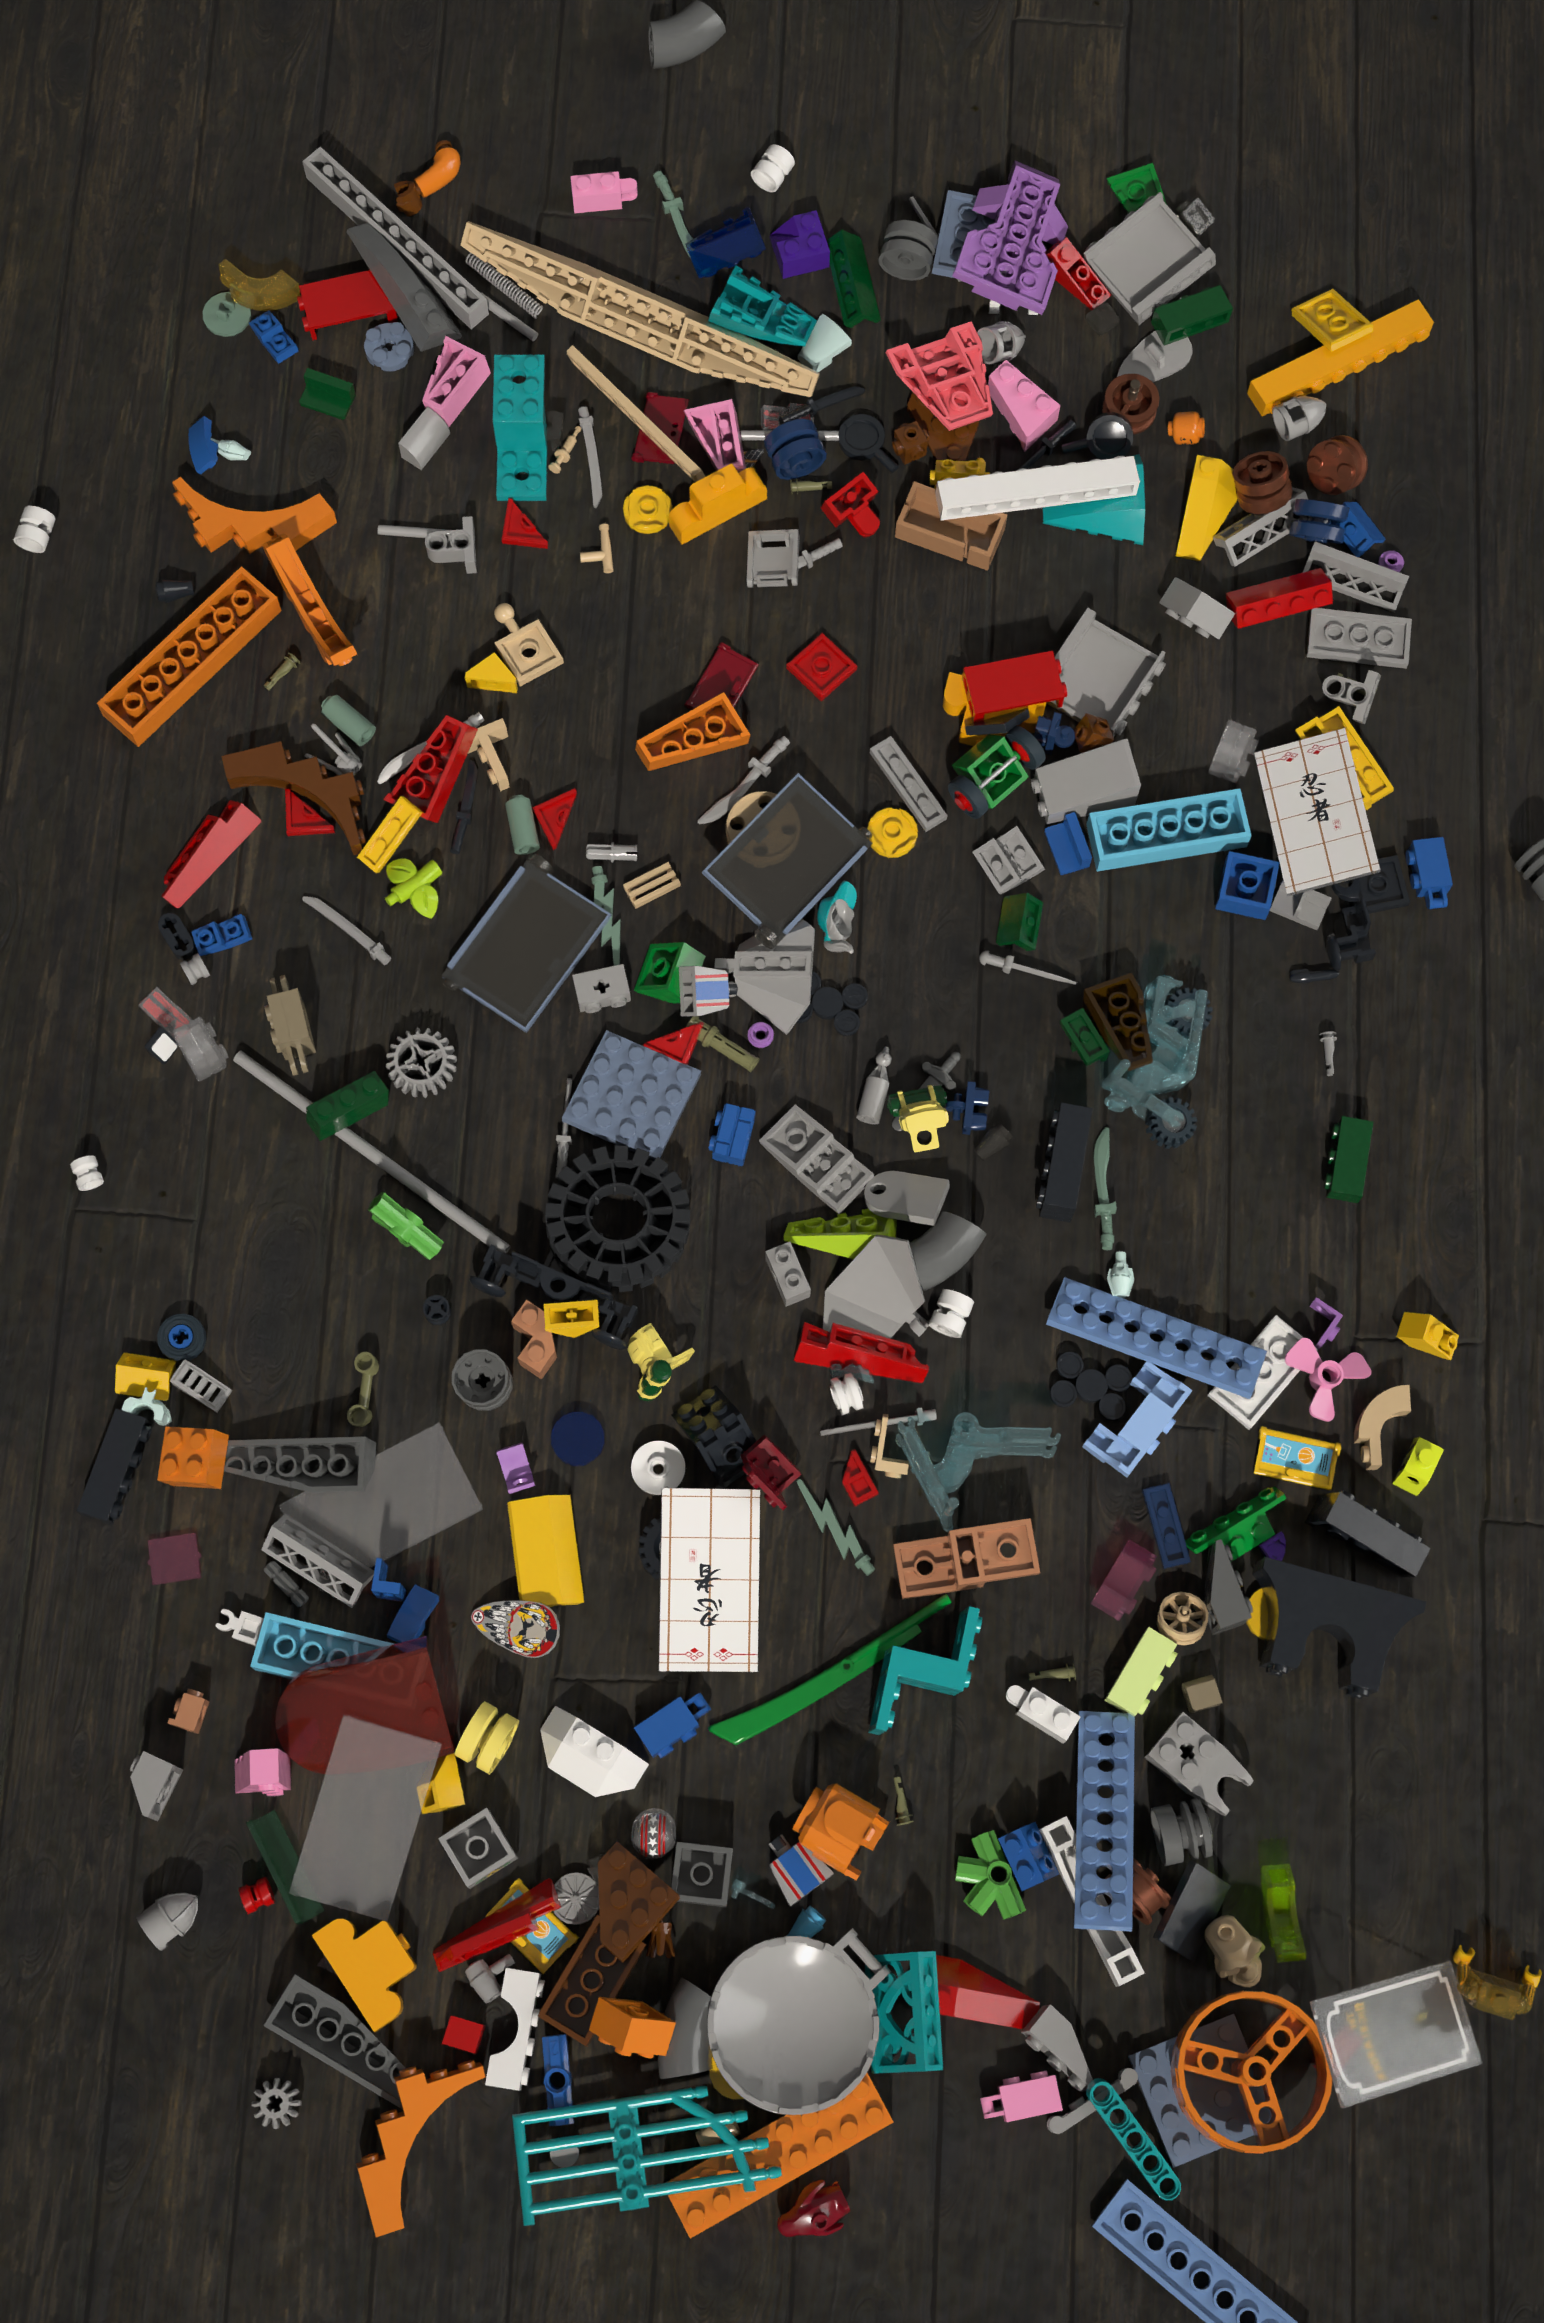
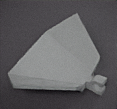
M783 919L774 924L777 926ZM801 919L778 944L764 931H761L739 944L738 950L735 951V959L715 958V969L726 971L728 974L734 972L733 976L738 987L737 996L786 1035L810 1005L815 929L804 919Z
M876 1235L825 1290L824 1330L830 1332L832 1324L836 1323L891 1338L907 1322L919 1337L929 1326V1322L916 1312L925 1302L908 1240Z

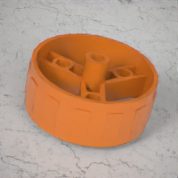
M1243 1990L1221 1995L1203 2004L1190 2016L1179 2032L1171 2060L1172 2087L1179 2107L1188 2121L1208 2140L1220 2147L1241 2153L1264 2154L1266 2152L1282 2150L1298 2142L1315 2127L1325 2112L1331 2095L1333 2078L1331 2056L1325 2039L1314 2021L1298 2006L1281 1996L1264 1991ZM1256 2000L1272 2005L1282 2011L1245 2054L1190 2040L1192 2033L1201 2020L1212 2010L1229 2001ZM1276 2031H1281L1285 2035L1286 2042L1283 2047L1276 2046L1273 2041V2035ZM1306 2036L1315 2057L1317 2071L1315 2094L1310 2108L1301 2122L1288 2133L1270 2078L1277 2066L1298 2042ZM1265 2045L1274 2052V2056L1269 2062L1263 2057L1254 2056ZM1206 2052L1211 2053L1215 2059V2064L1211 2069H1206L1202 2064V2056ZM1223 2057L1237 2059L1231 2066V2075L1221 2071ZM1250 2066H1251L1252 2069H1253V2076H1252V2078H1251V2076L1249 2075V2072H1248ZM1184 2071L1238 2084L1257 2145H1244L1231 2141L1215 2132L1200 2117L1190 2100L1185 2084ZM1263 2086L1266 2099L1264 2102L1255 2104L1249 2087ZM1262 2107H1267L1271 2112V2120L1266 2124L1260 2121L1258 2115Z

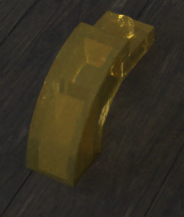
M227 259L218 264L221 282L227 288H230L231 299L241 306L253 310L271 311L285 308L298 301L297 296H300L299 283L283 270H280L271 277L258 279L245 275Z

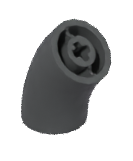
M693 0L687 7L673 16L649 21L648 41L652 69L678 65L704 53L726 33V28L721 18L705 3Z
M942 1212L935 1226H932L917 1239L909 1242L922 1291L931 1289L944 1282L961 1269L977 1251L986 1233L962 1217L949 1212Z
M681 1978L675 1987L664 2013L665 2016L675 2021L676 2024L666 2056L658 2055L660 2079L685 2076L713 2069L712 2053L707 2032L711 1996L684 1978Z

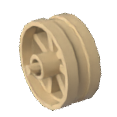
M1186 1592L1172 1593L1164 1598L1157 1615V1627L1161 1635L1178 1645L1194 1644L1201 1639L1206 1630L1209 1613L1206 1605L1199 1597ZM1171 1607L1174 1613L1164 1612V1610ZM1190 1608L1194 1609L1196 1612L1191 1613ZM1201 1618L1203 1624L1200 1626L1192 1620ZM1164 1619L1173 1620L1174 1622L1168 1625ZM1187 1626L1195 1631L1187 1633Z

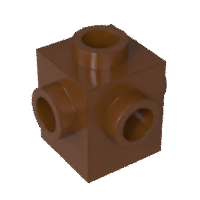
M917 421L910 424H902L894 431L893 450L897 456H900L904 465L926 456L929 436L924 428H920Z
M1088 713L1084 715L1074 729L1075 740L1079 751L1082 753L1111 744L1114 741L1108 721Z

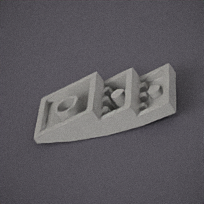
M794 1105L759 1140L760 1144L788 1171L838 1214L875 1177L873 1172L854 1158L852 1152L834 1139L831 1132L797 1105Z

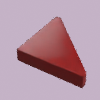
M508 498L502 544L548 549V541L542 537L529 518L516 506L513 499Z
M575 788L532 807L553 850L558 846L576 799L577 791Z
M285 789L286 833L288 836L335 833L333 825H330L319 813L292 793L290 789Z
M698 1022L647 1041L642 1046L688 1065L704 1023Z

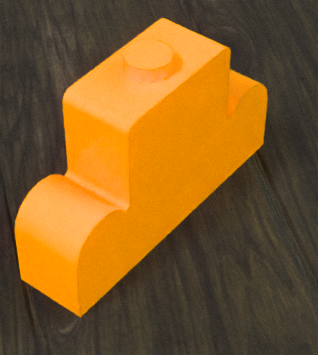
M729 464L690 485V501L680 503L670 511L669 526L681 545L766 500L767 488L754 468L749 467L738 473L734 465Z
M949 672L943 698L944 711L951 716H959L964 713L959 742L975 746L988 734L966 735L965 726L972 724L973 721L962 675ZM1047 702L987 713L984 715V720L1028 708L1030 717L1018 726L1025 728L1032 734L1035 733L1038 717L1044 715ZM1000 733V734H993V735H999V736H1004V737H1005V735H1006L1007 733Z
M336 1919L312 1935L374 2032L379 2031L401 2014L403 2000L398 1993L389 1991V1988L417 1968L416 1963L407 1951L411 1946L402 1933L397 1935L389 1922L381 1921L356 1939L357 1930L355 1925L346 1919Z

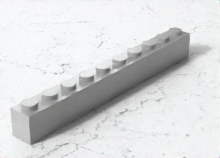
M319 147L302 161L306 178L358 226L369 223L381 234L408 266L438 296L440 301L470 329H473L489 315L487 299L325 150Z

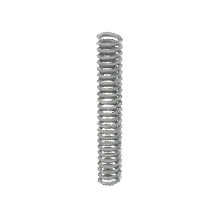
M470 252L467 255V265L475 269L486 280H489L492 285L500 289L501 292L509 296L515 303L537 319V315L543 309L540 303L531 299V296L528 297V294L523 292L522 289L520 290L514 283H511V280L508 281V278L497 272L488 262L485 263L474 254L468 262V258L472 253Z

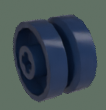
M797 419L786 422L771 431L764 440V447L768 456L772 459V466L780 479L790 480L806 476L818 469L826 460L827 453L823 443L819 440L815 424L811 420Z
M1295 499L1293 513L1296 516L1307 518V520L1292 521L1289 535L1311 542L1342 544L1345 530L1340 526L1332 525L1331 522L1343 523L1347 521L1350 508L1323 501Z

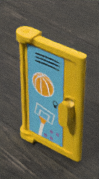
M1261 1426L1253 1474L1331 1491L1337 1457L1340 1456L1341 1443H1330Z
M520 1878L514 1881L509 1888L510 1890L485 1917L529 1891ZM552 1912L536 1918L538 1930L511 1941L542 1974L554 1964L567 1948H571L579 1939Z

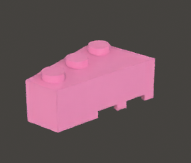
M445 336L442 353L438 355L435 373L431 375L422 401L425 409L427 406L431 408L450 427L491 372L485 355Z
M1007 360L989 375L990 396L1001 414H1004L1010 424V429L1020 440L1021 447L1025 452L1058 420L1060 405Z
M732 399L684 410L689 425L716 471L729 464H733L738 473L746 469L738 417Z
M280 1749L249 1750L244 1753V1756L235 1759V1793L262 1792V1794H267V1796L284 1795V1790H291L290 1756Z

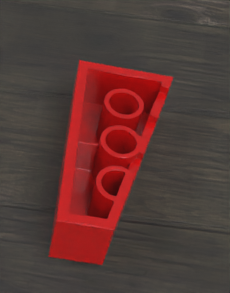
M446 715L427 740V745L420 754L415 756L410 768L405 774L401 775L397 781L398 784L391 793L387 794L384 800L395 805L400 796H404L423 812L420 817L438 823L478 729Z

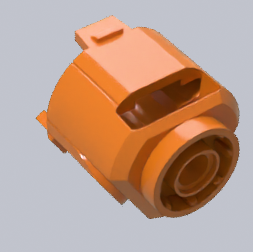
M835 1783L828 1785L825 1791L818 1787L814 1789L795 1822L793 1830L800 1834V1844L812 1851V1856L857 1881L862 1871L850 1864L861 1845L873 1851L886 1830L889 1821L878 1815L879 1808Z

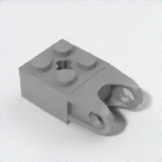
M1184 1712L1178 1715L1144 1757L1186 1794L1191 1795L1195 1799L1199 1798L1201 1803L1223 1816L1229 1813V1808L1218 1795L1217 1785L1222 1777H1231L1246 1786L1254 1782L1250 1774L1235 1757ZM1181 1746L1183 1748L1187 1747L1190 1750L1191 1758L1186 1757L1183 1759L1180 1756L1182 1754Z

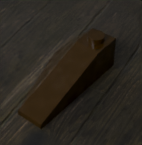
M1129 973L1084 989L1083 1009L1100 1036L1125 1068L1131 1071L1153 1063L1143 991L1133 974Z

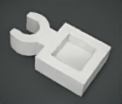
M222 1609L221 1613L229 1616V1622L226 1625L217 1623L216 1627L225 1632L233 1629L232 1638L256 1646L264 1618L244 1611L241 1612L239 1618H236L230 1610Z

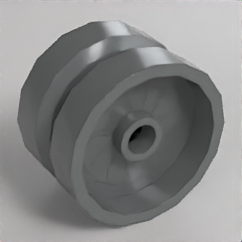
M899 220L889 224L885 231L884 244L878 258L879 265L885 272L899 279L913 281L927 277L931 271L933 255L938 243L936 234L926 225L915 221Z

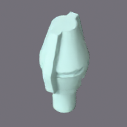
M211 438L212 441L218 444L217 452L228 460H247L249 455H251L250 450L234 440L219 441Z
M1122 1251L1116 1252L1115 1264L1112 1269H1109L1107 1276L1112 1295L1120 1298L1130 1295L1134 1283L1132 1268H1128L1126 1253Z

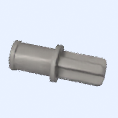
M612 842L611 845L588 844L586 847L587 859L611 860V863H614V860L637 861V854H626V852H637V845H614V842Z

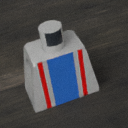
M701 966L679 967L681 1016H702L727 1009L729 1007V997L737 995V984L733 981L728 982V973L726 971Z
M780 1835L769 1844L778 1857L769 1866L790 1907L834 1874L824 1862L812 1856L813 1852L802 1846L800 1842L791 1847L784 1836Z

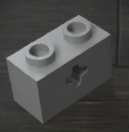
M623 964L572 975L580 1012L594 1013L601 1010L602 1007L611 1006L617 1008L631 1001ZM599 988H604L606 993L601 994Z
M791 1242L765 1251L766 1262L785 1306L809 1298L811 1289Z

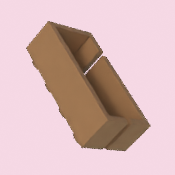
M914 482L906 499V505L904 504L897 520L895 538L959 561H963L965 557L968 564L988 571L1005 531L1007 514L995 513L941 521L935 496L936 489Z

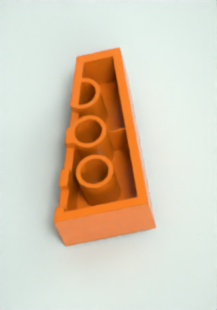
M723 692L637 740L635 750L647 770L651 771L748 744L750 733Z

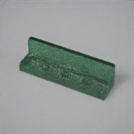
M276 1810L255 1821H247L246 1824L294 1922L301 1925L325 1912Z

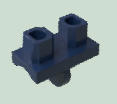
M1054 712L1053 719L1043 716L1038 717L1034 737L1040 745L1046 746L1045 754L1052 755L1054 743L1061 748H1067L1075 741V732L1071 727L1059 726L1062 716L1060 713Z
M968 1082L965 1103L962 1102V1094L958 1093L954 1094V1101L946 1103V1110L953 1112L952 1120L959 1121L960 1114L964 1113L962 1134L970 1135L971 1130L986 1129L987 1114L973 1112L974 1105L988 1106L989 1090L975 1087L976 1082Z

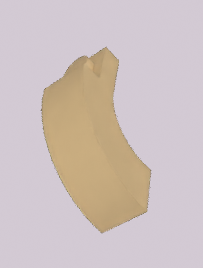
M1409 1385L1396 1386L1382 1392L1367 1405L1359 1416L1354 1431V1443H1364L1365 1445L1361 1447V1460L1366 1462V1470H1377L1382 1466L1380 1434L1385 1421L1393 1417H1406L1411 1412Z

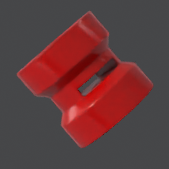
M266 1877L258 1879L254 1885L249 1886L246 1884L239 1887V1894L248 1914L257 1911L258 1907L262 1905L270 1906L275 1904V1897Z

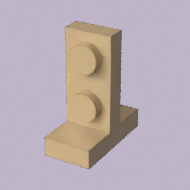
M503 718L477 728L478 731L468 752L469 754L477 750L481 762H487L490 768L487 770L492 785L497 783L500 791L510 788L508 777L492 745L508 737L507 727Z

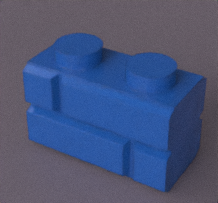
M725 1104L723 1111L718 1110L715 1120V1126H719L717 1136L712 1135L709 1144V1150L713 1151L712 1159L738 1166L744 1165L755 1121V1111L753 1109Z

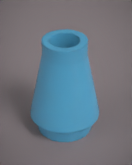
M809 1905L806 1910L802 1909L787 1936L811 1938L824 1928L822 1925L826 1922V1919Z

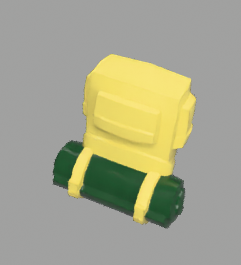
M928 1085L927 1088L908 1092L897 1091L896 1094L889 1095L887 1108H889L893 1117H899L901 1129L910 1133L913 1151L920 1152L939 1147L937 1128L944 1127L949 1122L948 1112L943 1108L947 1103V1094L941 1085ZM928 1130L932 1135V1139L928 1144L922 1145L917 1141V1134L920 1131Z
M651 1323L634 1333L628 1342V1353L631 1360L639 1365L643 1374L639 1381L637 1392L639 1393V1398L647 1402L653 1401L661 1393L662 1387L670 1380L672 1369L687 1362L695 1352L691 1348L672 1357Z

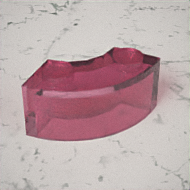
M1128 1540L1091 1604L1118 1621L1124 1612L1130 1615L1137 1603L1134 1596L1143 1580L1149 1582L1157 1569L1152 1566L1157 1556L1133 1541Z

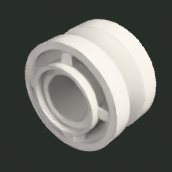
M852 1373L845 1374L843 1381H840L837 1377L830 1379L831 1394L837 1410L839 1409L842 1415L848 1414L851 1406L855 1410L863 1408L862 1392L857 1379L853 1377Z

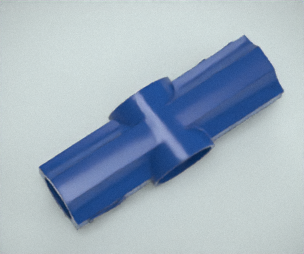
M567 2034L543 2036L544 2084L547 2093L548 2109L572 2106V2074L570 2072ZM554 2072H560L565 2076V2085L558 2088L552 2084L551 2076ZM574 2117L549 2121V2126L573 2124Z

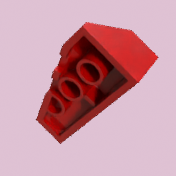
M936 1955L940 2015L1024 2029L1038 2012L1040 2002L961 1959Z

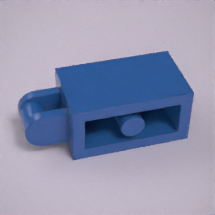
M1444 838L1413 840L1409 849L1406 850L1407 865H1411L1412 874L1410 875L1411 887L1416 890L1417 897H1425L1428 909L1446 908L1448 905L1447 893L1453 883ZM1433 895H1439V898H1433Z
M701 1693L693 1696L685 1703L679 1697L634 1727V1730L651 1756L654 1758L658 1755L661 1759L674 1750L673 1744L679 1740L685 1743L697 1735L695 1730L699 1728V1724L696 1720L709 1712L711 1707ZM693 1703L699 1710L694 1715L688 1709Z

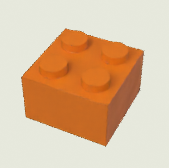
M165 1427L157 1481L172 1486L221 1489L229 1435L214 1429Z
M599 1997L589 2031L599 2036L598 2040L600 2042L614 2046L615 2052L618 2054L631 2056L632 2053H637L646 2058H653L654 2055L666 2056L676 2022L642 2001Z

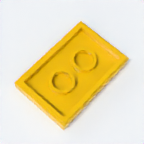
M1334 289L1292 308V316L1331 352L1373 332V324Z

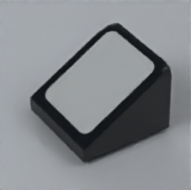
M162 1027L158 1028L145 1044L148 1054L162 1064H166L179 1048L178 1042Z

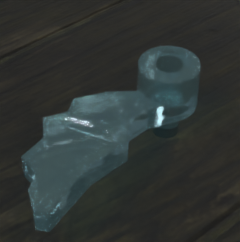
M834 1364L830 1368L833 1378H841L845 1374L852 1373L853 1377L857 1380L874 1383L873 1377L869 1375V1370L863 1369L861 1365L855 1366L851 1364L842 1369L839 1364Z
M735 1879L731 1887L734 1889L731 1895L732 1898L736 1899L740 1892L772 1909L774 1908V1903L744 1889L746 1884Z

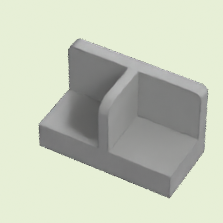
M1283 879L1270 911L1318 930L1332 898L1310 888L1287 894Z

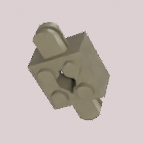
M285 975L280 976L283 990L280 993L275 977L269 978L273 994L267 996L269 1005H265L264 1008L272 1028L270 1033L273 1044L276 1046L277 1053L282 1052L285 1060H289L293 1076L299 1075L295 1060L297 1057H299L303 1073H307L309 1069L305 1055L316 1053L305 1004L298 988L289 990Z

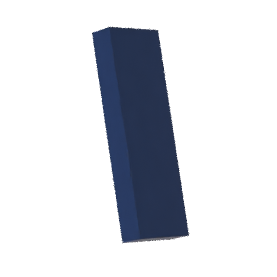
M1166 1483L1143 1489L1142 1493L1163 1569L1190 1563L1170 1484Z

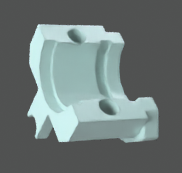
M145 1387L142 1398L129 1397L124 1401L122 1411L138 1415L141 1411L148 1409L154 1412V1420L159 1425L166 1426V1424L172 1422L170 1411L163 1402L154 1399L155 1389L153 1392H148V1388Z

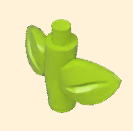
M401 858L390 862L387 865L386 873L390 881L396 884V886L391 888L392 893L385 897L388 905L392 906L396 902L402 904L410 899L411 905L418 913L432 919L438 908L439 897L437 891L430 884L442 875L438 864L434 860H430L417 872V867L411 860Z

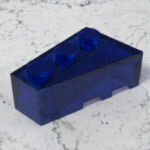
M749 206L742 210L744 215L734 221L731 218L723 221L724 227L715 232L709 229L685 244L699 278L711 277L717 273V270L724 267H734L740 260L747 257L754 258L766 249Z

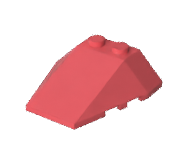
M972 322L950 328L945 338L911 349L909 344L906 343L888 349L885 352L898 377L949 431L993 415L989 385L986 384V366L983 364L982 358L983 346Z

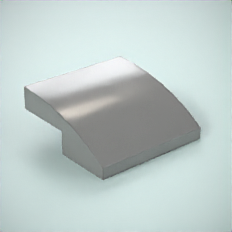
M1017 826L995 840L993 838L973 851L976 859L999 894L1017 887L1045 870Z

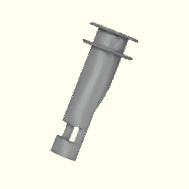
M1334 1031L1320 1034V1036H1323L1320 1041L1324 1042L1326 1066H1329L1327 1076H1333L1334 1074L1333 1052L1335 1048L1334 1041L1337 1040L1336 1037H1333L1336 1035Z

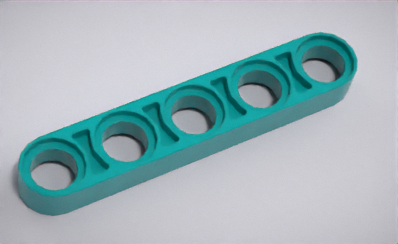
M1102 2078L1092 2080L1086 2089L1089 2101L1158 2196L1164 2200L1175 2199L1181 2191V2183L1115 2089ZM1100 2085L1106 2086L1108 2089L1106 2098L1100 2101L1095 2100L1093 2097L1095 2088ZM1115 2109H1122L1124 2111V2119L1118 2124L1111 2123V2112ZM1132 2132H1139L1141 2135L1140 2143L1135 2147L1128 2146L1127 2136ZM1155 2155L1157 2157L1155 2168L1151 2170L1144 2169L1143 2161L1146 2156ZM1165 2178H1171L1174 2181L1173 2189L1168 2193L1160 2191V2183Z

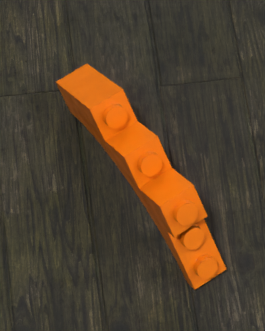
M181 477L172 482L176 491L173 493L175 499L181 506L185 504L189 509L187 513L194 522L193 526L196 533L193 536L201 547L206 546L211 553L233 538L240 549L244 547L251 554L260 548L262 544L282 534L289 537L296 551L337 523L333 509L320 493L302 503L285 509L265 512L242 511L224 507L206 499L194 491Z
M282 534L262 544L288 599L294 604L306 630L312 635L323 660L328 665L333 664V666H343L353 660L352 657L357 655L356 650L340 630L323 603L289 537Z
M474 2060L465 2061L458 2064L457 2070L447 2072V2069H441L432 2072L429 2079L425 2078L422 2069L416 2070L415 2066L399 2071L400 2076L394 2077L403 2112L398 2113L397 2109L380 2114L381 2119L375 2120L384 2155L379 2156L378 2153L368 2154L361 2158L362 2162L356 2163L376 2237L404 2228L401 2211V2180L406 2158L414 2139L428 2117L447 2098L463 2087L485 2078L484 2069L480 2062L475 2063Z

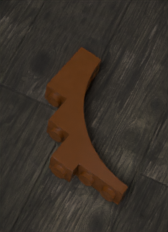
M281 741L221 756L227 781L231 789L246 786H271L290 789L292 792L309 798L327 811L338 823L349 841L353 855L360 854L362 851L361 844L366 843L362 828L357 829L355 821L360 820L357 806L362 805L359 796L364 795L361 781H355L353 772L328 778L325 765H319L317 757L292 762L289 749L284 750Z

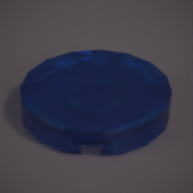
M571 1412L562 1416L554 1425L551 1433V1445L555 1454L564 1463L572 1466H585L601 1454L605 1445V1434L600 1422L592 1415L584 1412Z

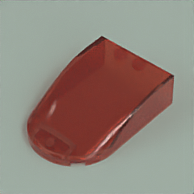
M427 1636L312 1666L299 1673L289 1682L278 1702L275 1722L279 1741L293 1761L312 1772L333 1775L384 1770L411 1765L454 1753L453 1735L450 1736L428 1653Z

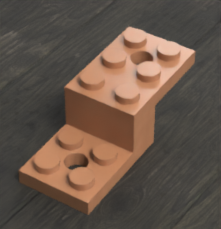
M1031 1518L951 1530L947 1536L893 1544L902 1600L981 1588L985 1582L1040 1574ZM1004 1543L1012 1544L1016 1550L1015 1555L1011 1558L1004 1557L1000 1552L1001 1545ZM925 1560L931 1563L932 1572L930 1574L922 1575L917 1571V1564L920 1561Z

